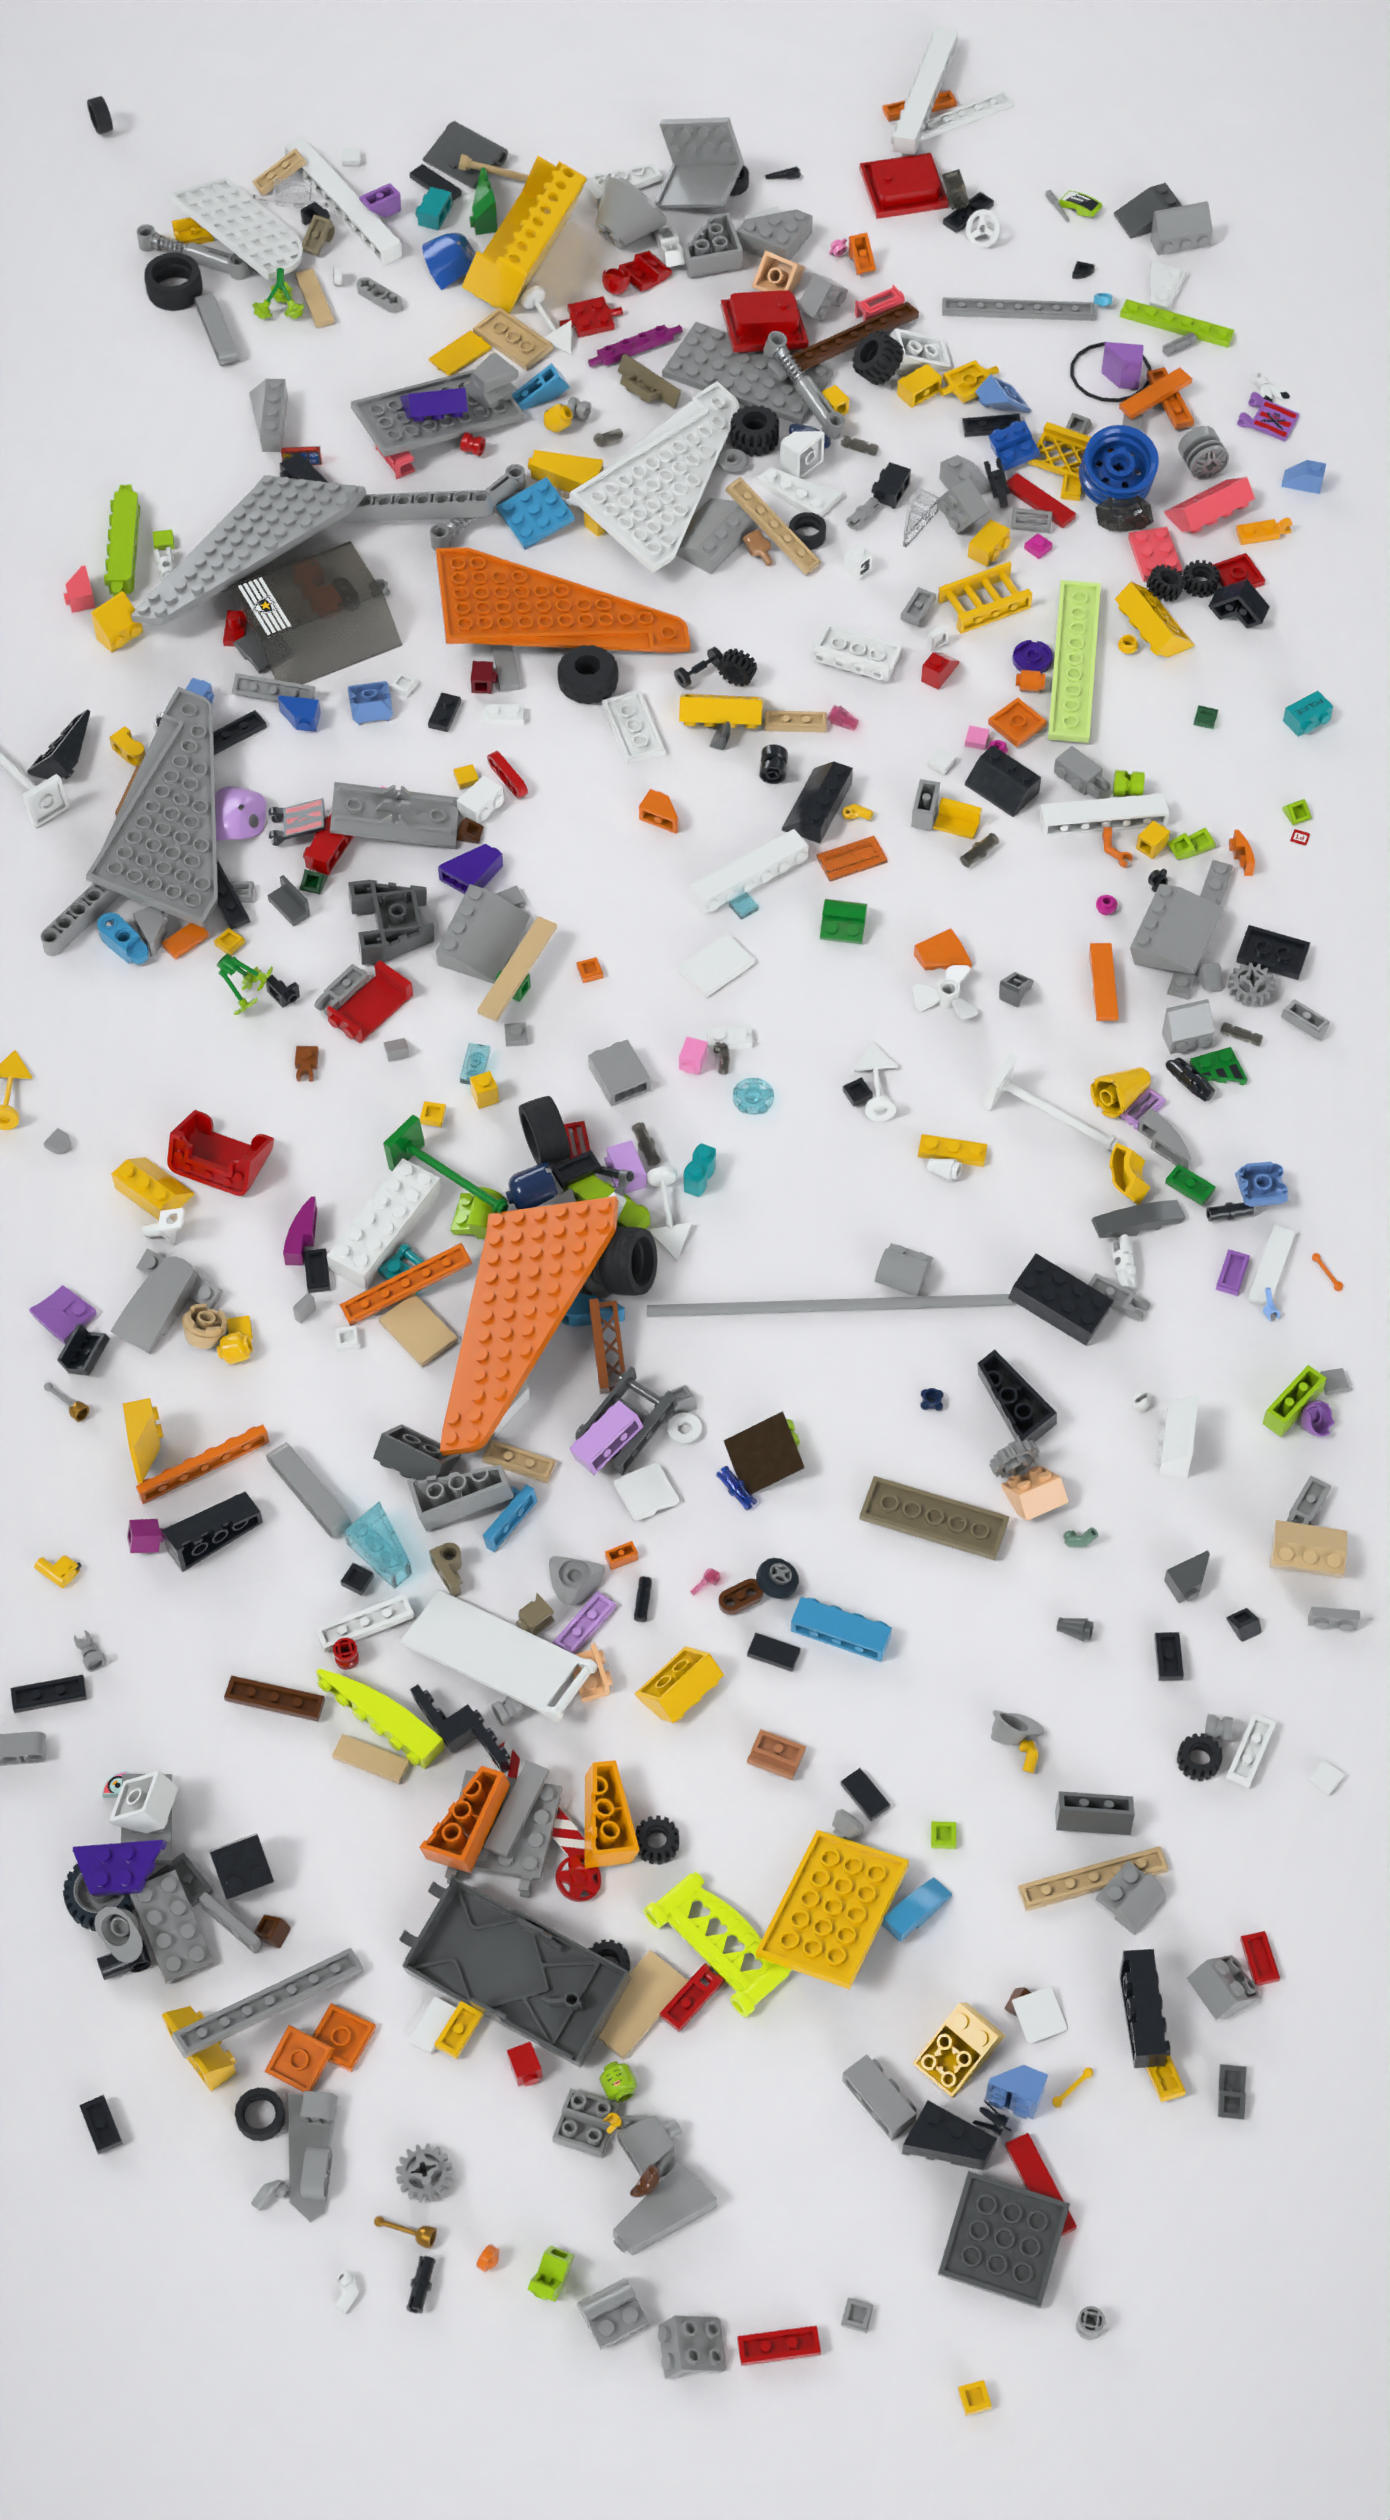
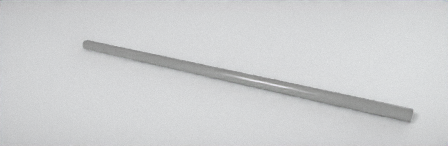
M1010 1294L664 1304L647 1305V1316L1012 1305V1300L1008 1299Z

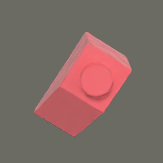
M84 565L65 584L67 593L63 595L66 606L70 605L72 613L96 608L86 565Z

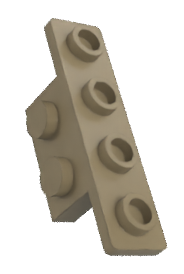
M627 354L622 355L618 372L624 375L621 377L620 384L626 387L627 391L635 393L644 402L660 399L672 408L677 407L681 395L680 389Z

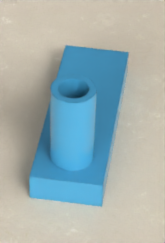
M527 1484L521 1491L511 1486L515 1498L509 1500L511 1503L482 1535L487 1549L495 1552L538 1502L534 1488Z

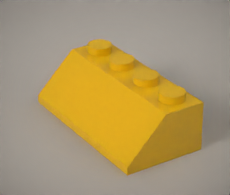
M1130 582L1115 598L1119 604L1118 609L1130 618L1128 620L1134 628H1138L1140 637L1144 641L1149 642L1151 645L1150 650L1155 655H1162L1168 658L1195 645L1157 596L1154 597L1152 595L1153 592H1149L1147 588Z
M681 694L679 722H684L683 725L696 726V722L704 723V726L716 727V723L725 724L730 722L731 728H736L737 724H745V728L755 729L757 725L762 724L763 697Z

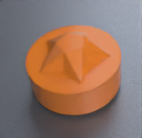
M492 2244L488 2245L479 2256L476 2263L477 2267L483 2272H487L490 2268L495 2267L498 2263L500 2249Z

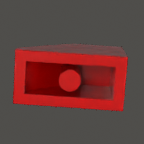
M932 652L922 665L921 682L939 690L959 665V661L944 653Z

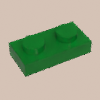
M1180 1164L1173 1169L1165 1180V1184L1201 1206L1205 1204L1216 1186Z

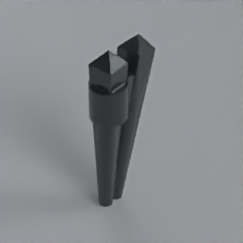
M795 166L766 174L765 177L766 179L799 178L801 173L799 172L800 168Z

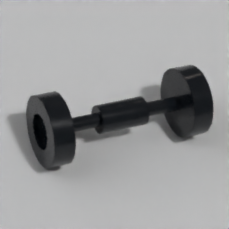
M717 647L710 648L707 651L709 659L707 661L703 660L691 667L689 672L682 667L674 671L675 679L682 688L691 685L690 675L704 670L709 663L718 667L723 654Z

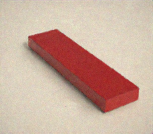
M1016 473L1007 480L1010 493L1035 510L1051 511V521L1061 528H1064L1076 518L1074 511L1020 474Z
M1029 2133L1005 2143L1004 2146L1026 2189L1064 2202ZM1069 2210L1061 2236L1077 2229V2225Z

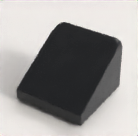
M1248 1608L1226 1617L1241 1642L1261 1633L1259 1618Z

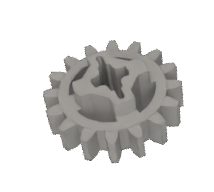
M1249 963L1248 967L1241 964L1240 969L1235 967L1233 973L1229 975L1227 986L1230 989L1229 994L1236 995L1235 1001L1243 1000L1242 1005H1245L1247 1002H1250L1251 1007L1254 1006L1255 1002L1262 1005L1263 1000L1268 1002L1270 996L1274 994L1276 983L1273 980L1274 975L1267 974L1268 968L1260 969L1261 964H1258L1256 967H1253L1252 963Z
M1026 1439L1022 1443L1014 1441L999 1450L994 1455V1459L990 1460L991 1464L989 1466L996 1477L1001 1476L1002 1478L1007 1474L1015 1476L1020 1474L1025 1468L1030 1467L1035 1462L1034 1459L1039 1457L1038 1453L1040 1451L1033 1440L1028 1441Z
M429 2143L426 2144L425 2149H421L420 2145L417 2144L415 2152L407 2149L408 2157L400 2156L399 2158L403 2166L396 2167V2173L400 2174L396 2177L397 2184H402L400 2187L401 2192L409 2191L408 2198L410 2200L415 2195L418 2196L419 2203H422L424 2197H428V2200L433 2202L434 2194L441 2198V2189L448 2190L450 2188L446 2180H453L452 2173L448 2172L453 2168L451 2162H446L448 2160L447 2153L440 2155L441 2151L438 2146L432 2151ZM425 2157H427V2158H432V2159H434L435 2161L432 2162V2161L426 2159ZM416 2160L414 2166L412 2168H409V2166ZM426 2169L427 2176L423 2177L421 2171ZM437 2178H440L439 2181L434 2186H432ZM417 2184L423 2189L416 2188L413 2185Z

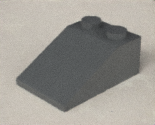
M1165 182L1149 187L1115 211L1114 216L1130 239L1151 233L1154 211L1179 207L1182 204Z

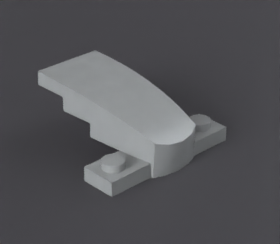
M147 1248L136 1268L149 1276L131 1298L110 1332L151 1354L161 1334L165 1336L174 1317H179L188 1297L200 1304H208L207 1308L214 1309L223 1290L200 1278L201 1276L185 1259L176 1256L164 1258Z

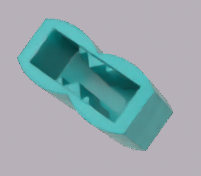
M702 1143L695 1148L692 1161L688 1163L684 1170L685 1193L700 1197L705 1192L707 1180L712 1177L716 1169V1148Z

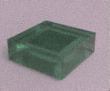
M1198 705L1193 725L1214 729L1219 709Z

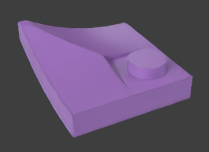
M64 1285L45 1300L29 1309L30 1314L64 1344L67 1343L77 1324L85 1326L97 1314L95 1308Z

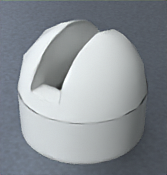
M1138 1392L1133 1397V1408L1138 1412L1149 1410L1151 1406L1150 1395L1146 1392Z

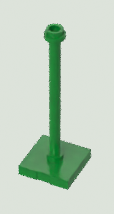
M411 1115L383 1142L389 1170L393 1171L402 1158L408 1161L415 1156L493 1207V1213L500 1214L508 1210L509 1205L506 1203V1200L503 1198L497 1200L421 1150L425 1146L420 1118Z

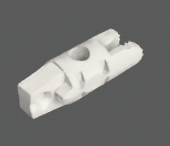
M166 547L167 556L161 557L158 549L153 551L161 582L175 569L171 547Z
M1124 1234L1119 1238L1120 1243L1117 1241L1111 1243V1249L1120 1285L1132 1291L1137 1288V1271L1130 1237Z

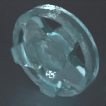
M760 1078L744 1079L733 1090V1102L742 1113L751 1115L763 1114L767 1112L774 1101V1091L771 1085ZM749 1084L748 1088H741L742 1086ZM759 1084L764 1086L766 1089H760Z

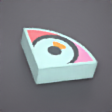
M128 1771L119 1772L108 1779L102 1790L103 1798L119 1796L122 1787V1774H129Z

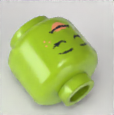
M617 2061L607 2064L599 2078L607 2098L616 2100L617 2103L630 2099L634 2096V2090L637 2088V2081L630 2066L625 2063L618 2064Z

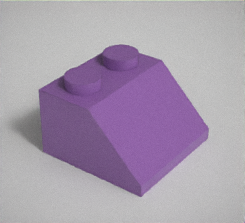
M1105 342L1101 373L1118 388L1139 390L1144 345Z

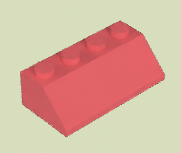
M1247 477L1226 479L1165 510L1164 513L1181 532L1193 534L1201 531V526L1205 524L1207 526L1218 522L1217 518L1230 516L1233 514V510L1237 508L1240 510L1249 506L1248 502L1254 500L1255 497Z

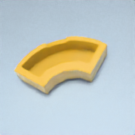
M1116 1143L1109 1163L1113 1178L1111 1180L1123 1195L1134 1204L1140 1205L1150 1189V1186L1145 1183L1142 1177V1168L1145 1160L1134 1150Z

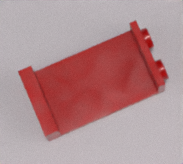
M381 960L374 965L376 976L337 1011L331 1006L326 1008L330 1025L334 1028L338 1027L349 1039H354L358 1043L364 1041L413 996L412 982Z

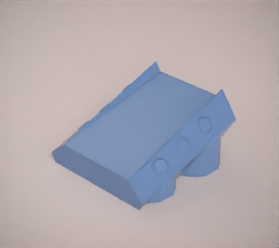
M387 681L348 686L352 719L358 725L363 722L390 720L393 715Z
M1272 1162L1248 1163L1241 1167L1235 1173L1244 1204L1252 1207L1282 1204L1289 1201L1287 1186L1282 1180L1284 1174L1283 1167Z

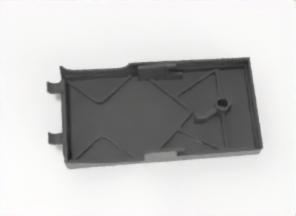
M453 1874L447 1889L433 1881L428 1892L440 1900L421 1933L416 1937L404 1930L399 1938L402 1943L411 1947L402 1965L404 1970L420 1981L459 2002L462 2001L482 2012L484 2016L581 2068L632 1979L629 1971L524 1913L511 1909L460 1881Z

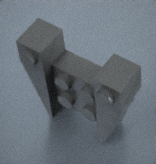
M376 880L348 882L352 915L374 912L378 929L358 932V947L362 965L377 963L379 960L385 962L434 942V923L422 924L418 908L419 906H427L426 887L410 885L409 888L397 886V883L388 882V885L379 884Z

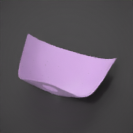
M227 786L219 789L215 794L216 841L246 839L262 833L266 817L265 798L258 792L240 787ZM239 805H244L242 810L238 809ZM252 814L256 815L259 821L255 828L249 824V817Z

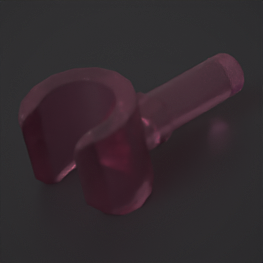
M712 1568L707 1569L703 1579L690 1590V1593L694 1596L708 1582L716 1585L721 1577L720 1573Z

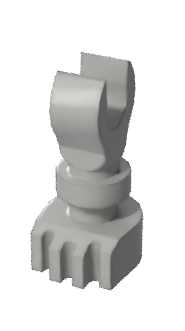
M84 1630L87 1637L86 1640L78 1641L76 1635H74V1642L76 1647L82 1650L83 1663L87 1671L93 1672L106 1666L107 1660L104 1653L91 1646L92 1639L90 1633Z

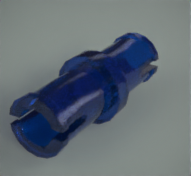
M728 1466L721 1468L722 1473L718 1471L716 1476L729 1489L728 1493L731 1496H735L745 1510L752 1508L751 1503L755 1505L757 1500L745 1488V1483L742 1480H738Z

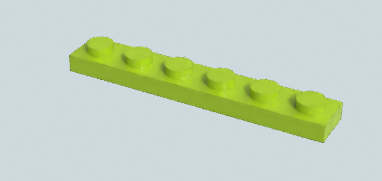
M1126 299L1120 311L1121 318L1184 336L1192 332L1197 336L1198 340L1226 348L1229 347L1235 332L1234 329Z

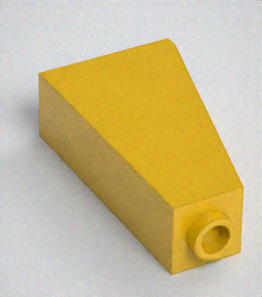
M534 450L532 458L529 457L528 469L531 470V478L540 481L547 477L553 487L569 493L604 470L602 459Z

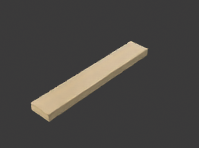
M741 477L726 487L725 491L805 575L821 564V561Z
M539 916L536 918L477 1009L479 1015L496 1022L498 1021L556 931V923Z
M1158 1846L1018 1885V1891L1025 1911L1101 1891L1127 1861H1130L1146 1875L1150 1873L1152 1876L1168 1872L1169 1868L1162 1849Z

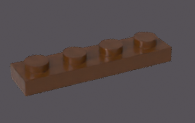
M232 1675L224 1695V1699L227 1702L317 1722L325 1703V1696Z

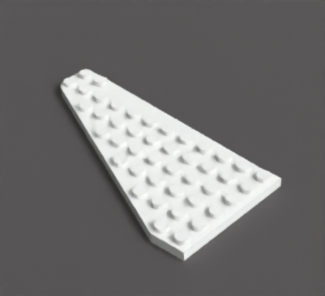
M718 381L697 394L689 404L601 473L572 490L569 497L651 573H654L675 559L730 432L731 418L734 412H737L739 409L738 400Z

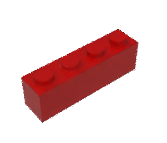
M331 814L325 818V830L315 833L313 842L305 848L303 853L306 868L326 874L327 876H329L354 837L330 833Z

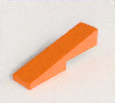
M1090 943L1089 961L1093 982L1092 993L1096 1021H1118L1112 943Z

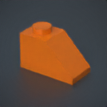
M649 789L639 805V820L677 834L678 816L669 796Z

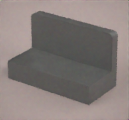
M282 875L280 877L281 887L267 895L268 901L292 926H295L310 916L309 903L302 893Z

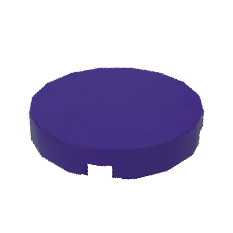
M1026 640L1014 648L1012 655L1013 665L1020 672L1021 670H1030L1045 673L1053 662L1052 650L1041 641L1032 642V640Z

